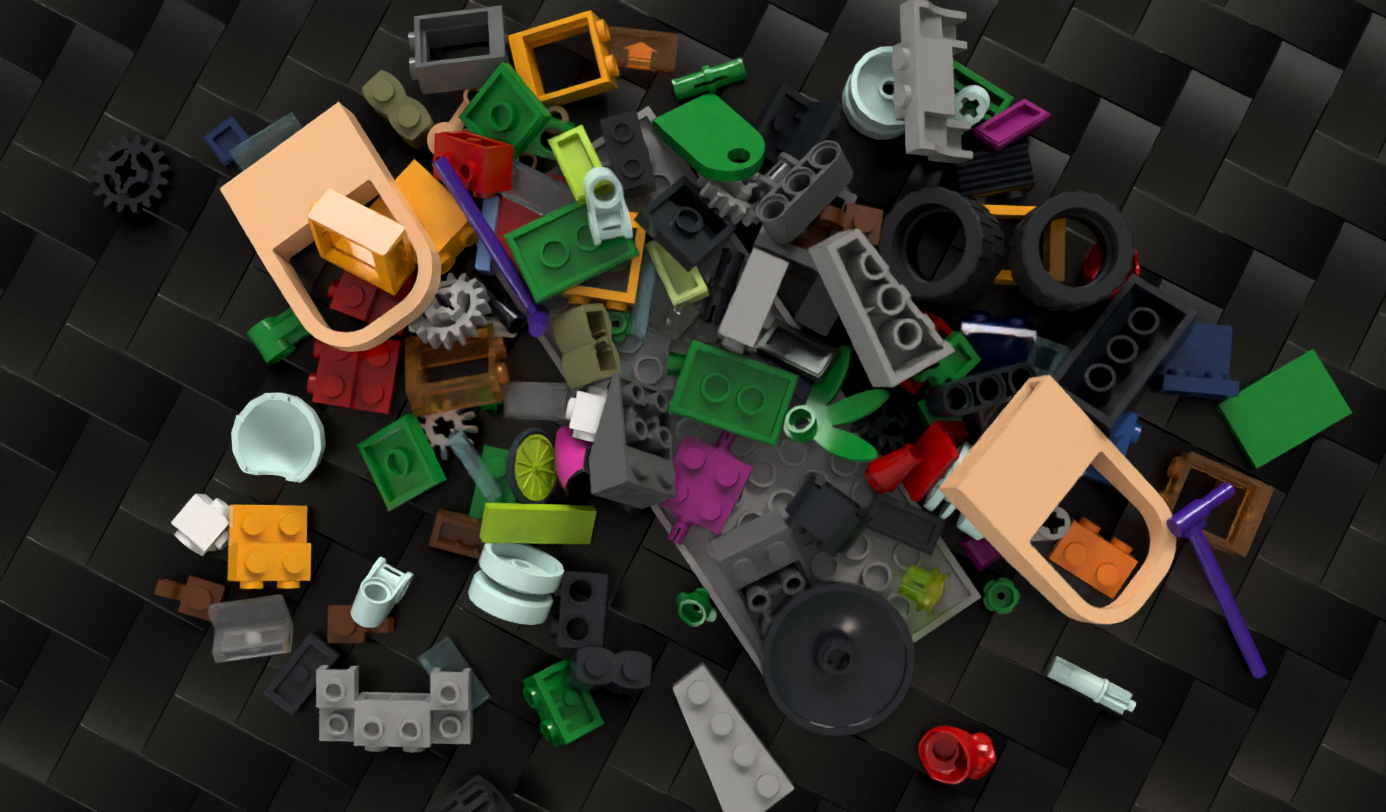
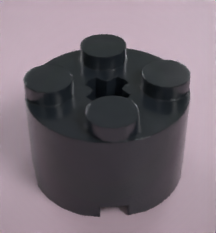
M812 472L785 508V511L789 514L785 522L802 535L808 530L819 539L816 545L831 557L835 558L839 552L846 555L872 521L873 516L869 513L864 518L857 513L861 507L858 503L828 481L822 486L817 484L815 481L819 476Z

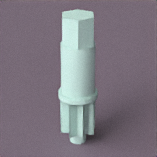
M1058 656L1054 658L1048 669V677L1092 698L1093 702L1100 703L1120 714H1123L1124 710L1132 712L1136 706V702L1130 699L1132 694L1127 690Z

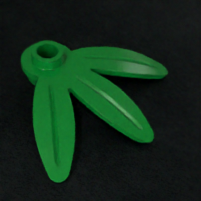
M845 344L838 348L841 356L821 384L814 382L806 405L795 406L787 412L783 429L787 437L794 442L804 443L814 439L823 449L841 459L853 462H871L878 456V452L873 446L854 434L834 427L847 425L870 415L887 401L889 391L885 389L869 390L829 405L840 391L849 370L852 350H850L849 345ZM800 423H809L807 427L803 429H797V426Z

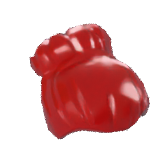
M937 726L927 731L919 742L918 752L926 771L932 779L942 783L958 784L968 777L980 779L996 763L992 741L981 732L971 735L959 728Z

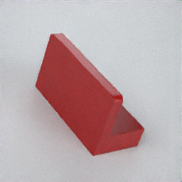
M935 420L914 444L922 456V462L916 465L902 481L912 501H921L959 459V453L956 448L970 433L964 421Z

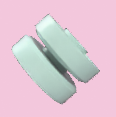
M893 46L879 47L867 52L855 65L842 93L843 111L849 123L862 135L876 140L893 139L905 133V121L896 120L895 105L893 102L894 69L891 63Z
M485 543L479 559L482 570H479L473 576L468 590L469 598L482 610L503 620L527 625L543 623L547 619L553 603L550 593H554L561 582L564 573L563 565L543 550L525 543Z

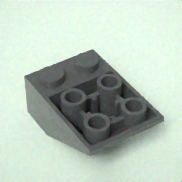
M619 373L613 375L589 455L592 495L639 509L676 497V473L673 466L672 435L670 433L669 413L667 411L669 401L666 391Z
M777 509L709 542L761 649L766 629L778 609L796 593L815 585L789 528Z

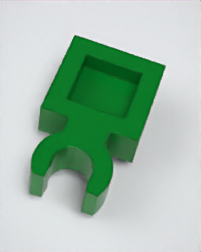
M952 331L943 340H947L955 352L913 376V380L923 383L928 377L931 378V386L924 392L925 395L936 384L943 383L945 380L950 381L964 377L981 361V358L960 331Z

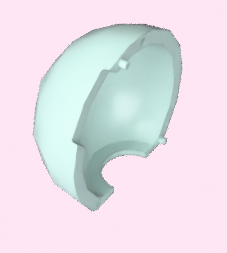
M264 393L251 400L242 412L236 415L231 432L232 451L240 469L244 473L277 475L285 477L287 481L298 483L306 480L319 466L326 446L324 427L315 410L299 397L285 393Z

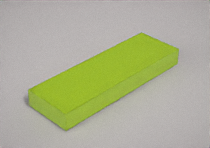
M485 503L479 537L483 543L590 544L597 511L593 505Z

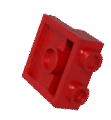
M415 263V270L395 296L344 270L341 280L334 279L329 287L327 299L332 301L330 308L371 324L409 295L417 279L418 265ZM408 325L397 332L396 335L404 337Z
M316 338L313 354L314 358H319L317 373L311 372L307 385L308 394L313 395L312 402L391 415L403 343L387 339L374 348L350 352L336 349Z

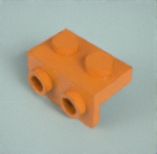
M1070 516L1071 524L1068 533L1061 539H1058L1048 554V558L1113 599L1138 563L1130 554L1133 548L1115 536L1109 541L1099 535L1101 527L1084 516L1079 521Z

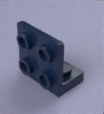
M1195 322L1190 336L1153 383L1152 393L1223 400L1238 397L1240 381L1229 380L1233 328L1230 325Z

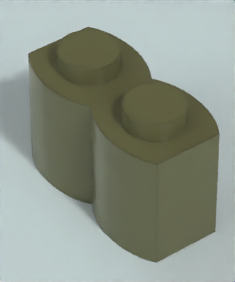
M380 70L362 87L363 94L375 112L382 119L391 123L404 142L420 150L427 144L428 133L436 124L426 108L417 100L409 97L401 83L393 75Z
M602 303L581 305L553 318L555 341L563 353V374L571 390L595 386L611 380L616 373L621 374L620 357L616 346L611 340V321Z

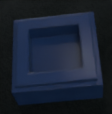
M230 116L203 137L204 141L227 169L257 147L233 116Z

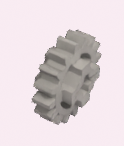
M738 159L732 160L734 163H743L739 162ZM697 172L699 178L696 181V185L703 188L699 193L700 196L710 200L708 204L710 208L717 207L720 210L719 216L721 218L727 216L731 218L732 223L735 225L741 220L746 227H749L752 222L755 225L760 222L756 215V208L766 194L756 183V178L760 175L759 172L737 182L714 181Z
M449 273L446 281H441L440 279L438 291L430 306L410 325L424 344L429 342L433 349H437L443 343L447 350H451L455 341H459L464 346L466 345V336L470 334L473 337H477L479 335L475 329L478 325H487L488 322L483 315L491 313V308L487 303L490 298L476 278L470 280L468 275L463 273L457 280L453 273Z

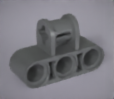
M828 140L818 143L800 161L785 152H781L777 157L778 162L765 175L760 174L756 178L757 185L766 194L757 205L756 215L773 242L786 244L794 240L852 180L853 170L840 145L835 141Z

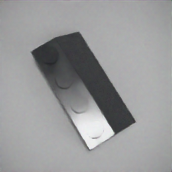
M1132 274L1052 378L1103 434L1111 440L1190 336L1198 312Z

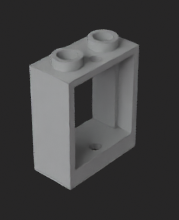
M753 248L717 332V341L722 343V350L740 356L744 352L749 355L752 354L785 276L789 262Z

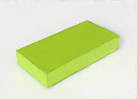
M580 125L548 140L579 207L587 204L583 187V180L586 174L591 169L602 167L583 126ZM599 181L594 186L593 193L598 196L606 195L612 188L610 181Z

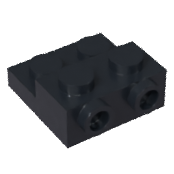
M682 176L640 210L634 220L689 273L702 260L706 261L721 248L737 229V226L727 216L721 218L719 216L720 210L717 207L710 208L708 206L710 200L700 196L699 193L701 191L689 179Z

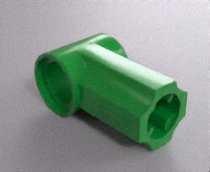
M315 304V306L317 307L318 311L320 312L322 318L324 319V321H325L326 324H327V321H326L324 315L322 314V312L320 311V309L318 308V306ZM291 307L277 317L271 316L260 321L247 332V335L267 365L275 364L287 357L295 350L297 343L311 335L304 328Z

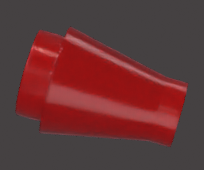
M908 443L900 449L871 461L869 467L865 470V477L876 492L884 494L887 491L893 492L913 468L922 462V456L914 445Z

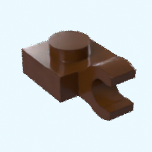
M847 202L842 212L840 209L828 205L816 217L814 226L840 232L859 228L876 249L879 244L884 210Z
M191 575L186 585L168 579H158L154 594L180 600L181 603L178 610L180 613L217 622L228 586Z
M328 605L327 643H368V632H394V617L386 616L379 626L366 628L357 624L351 617L353 605Z

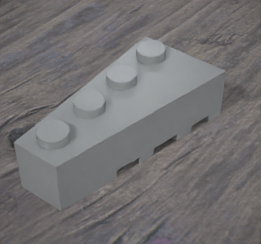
M859 228L839 232L808 249L873 387H894L955 352L947 340L943 341L934 329L935 325L927 314H922L910 299L912 295L905 286L899 284L888 271L889 266Z
M703 662L673 684V691L723 812H765L794 790L791 780Z

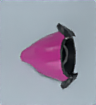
M563 426L558 429L555 437L554 457L559 483L566 495L574 498L575 502L580 504L585 502L586 499L596 496L591 494L589 455L593 442L572 437L573 431L569 427Z

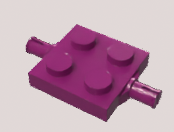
M723 430L716 444L704 443L688 434L685 435L673 459L676 473V497L658 503L669 509L678 518L667 537L671 541L675 540V543L682 545L691 525L704 527L718 535L722 533L754 470L753 467L737 460L729 452L737 434H729L728 431Z

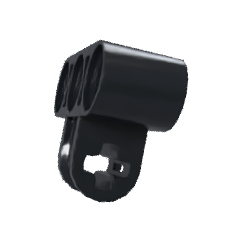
M1028 363L998 366L934 385L926 394L925 404L928 412L937 418L963 416L964 423L970 432L968 437L971 443L975 445L1029 378L1038 377L1035 368ZM1012 375L1016 378L1015 387L1012 384ZM980 383L984 387L983 397L981 396L979 391ZM947 393L952 397L951 407L947 404Z

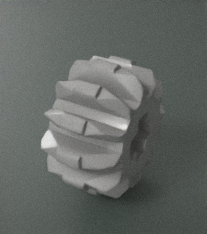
M444 397L442 409L436 400H430L429 406L433 412L429 414L427 411L420 409L418 415L427 419L425 424L420 423L423 431L426 432L425 436L428 442H431L430 446L434 454L440 448L441 459L448 460L450 448H452L457 457H462L464 454L459 444L463 443L466 446L473 447L474 442L466 438V434L478 433L477 426L466 425L467 422L476 417L475 413L470 411L461 415L466 406V403L461 400L455 404L453 409L450 397ZM443 420L455 425V429H450L453 432L450 437L438 433V428H443L439 425Z

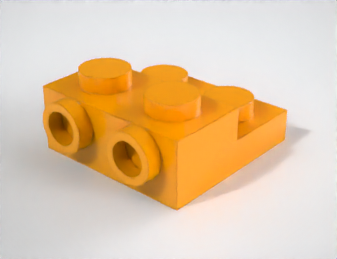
M229 505L228 580L240 581L241 589H262L263 581H277V588H300V581H311V543H307V506Z

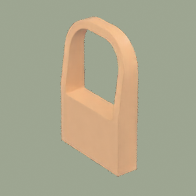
M336 103L220 188L263 264L304 328L320 341L336 349L350 352L374 348L421 316L435 298L441 279V261L438 250L355 115L341 103ZM329 188L363 206L380 194L397 222L406 227L408 239L412 243L418 258V275L409 295L374 322L354 332L333 331L326 324L290 263L291 257L315 241L307 215L313 202L321 199Z
M1050 375L1029 378L939 488L952 504L1025 579L1063 614L1080 622L1114 624L1133 616L1164 578L1174 558L1176 536L1170 532L1166 521L1172 517L1166 502ZM1090 464L1139 510L1146 521L1150 536L1149 552L1143 566L1114 602L1102 608L1093 607L1085 602L1030 544V539Z

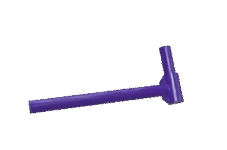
M445 156L439 158L432 163L433 167L528 313L530 334L534 337H540L549 325L550 310L545 305H537L528 285Z
M1224 482L1201 500H1194L1170 517L1166 524L1170 532L1176 537L1189 538L1252 676L1260 678L1267 674V670L1202 531L1210 512L1235 494L1233 486L1228 482Z

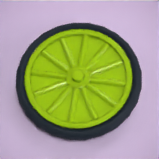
M530 428L518 434L508 452L506 465L507 480L513 495L522 504H545L553 496L559 483L554 457L555 443L541 429Z

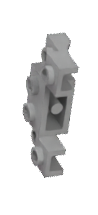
M908 0L900 5L901 42L893 46L891 58L894 69L893 102L895 105L896 120L905 121L906 154L928 156V161L960 164L973 159V151H966L961 148V133L971 130V122L947 118L955 116L953 55L967 49L966 41L956 40V25L966 20V12L940 8L931 4L928 0Z
M321 665L316 670V708H319V741L354 742V746H365V750L372 752L384 751L388 747H403L402 750L405 752H422L425 750V747L430 748L432 743L470 744L473 739L472 668H464L462 672H441V668H433L430 675V693L361 692L359 694V666H351L348 670L329 669V665Z

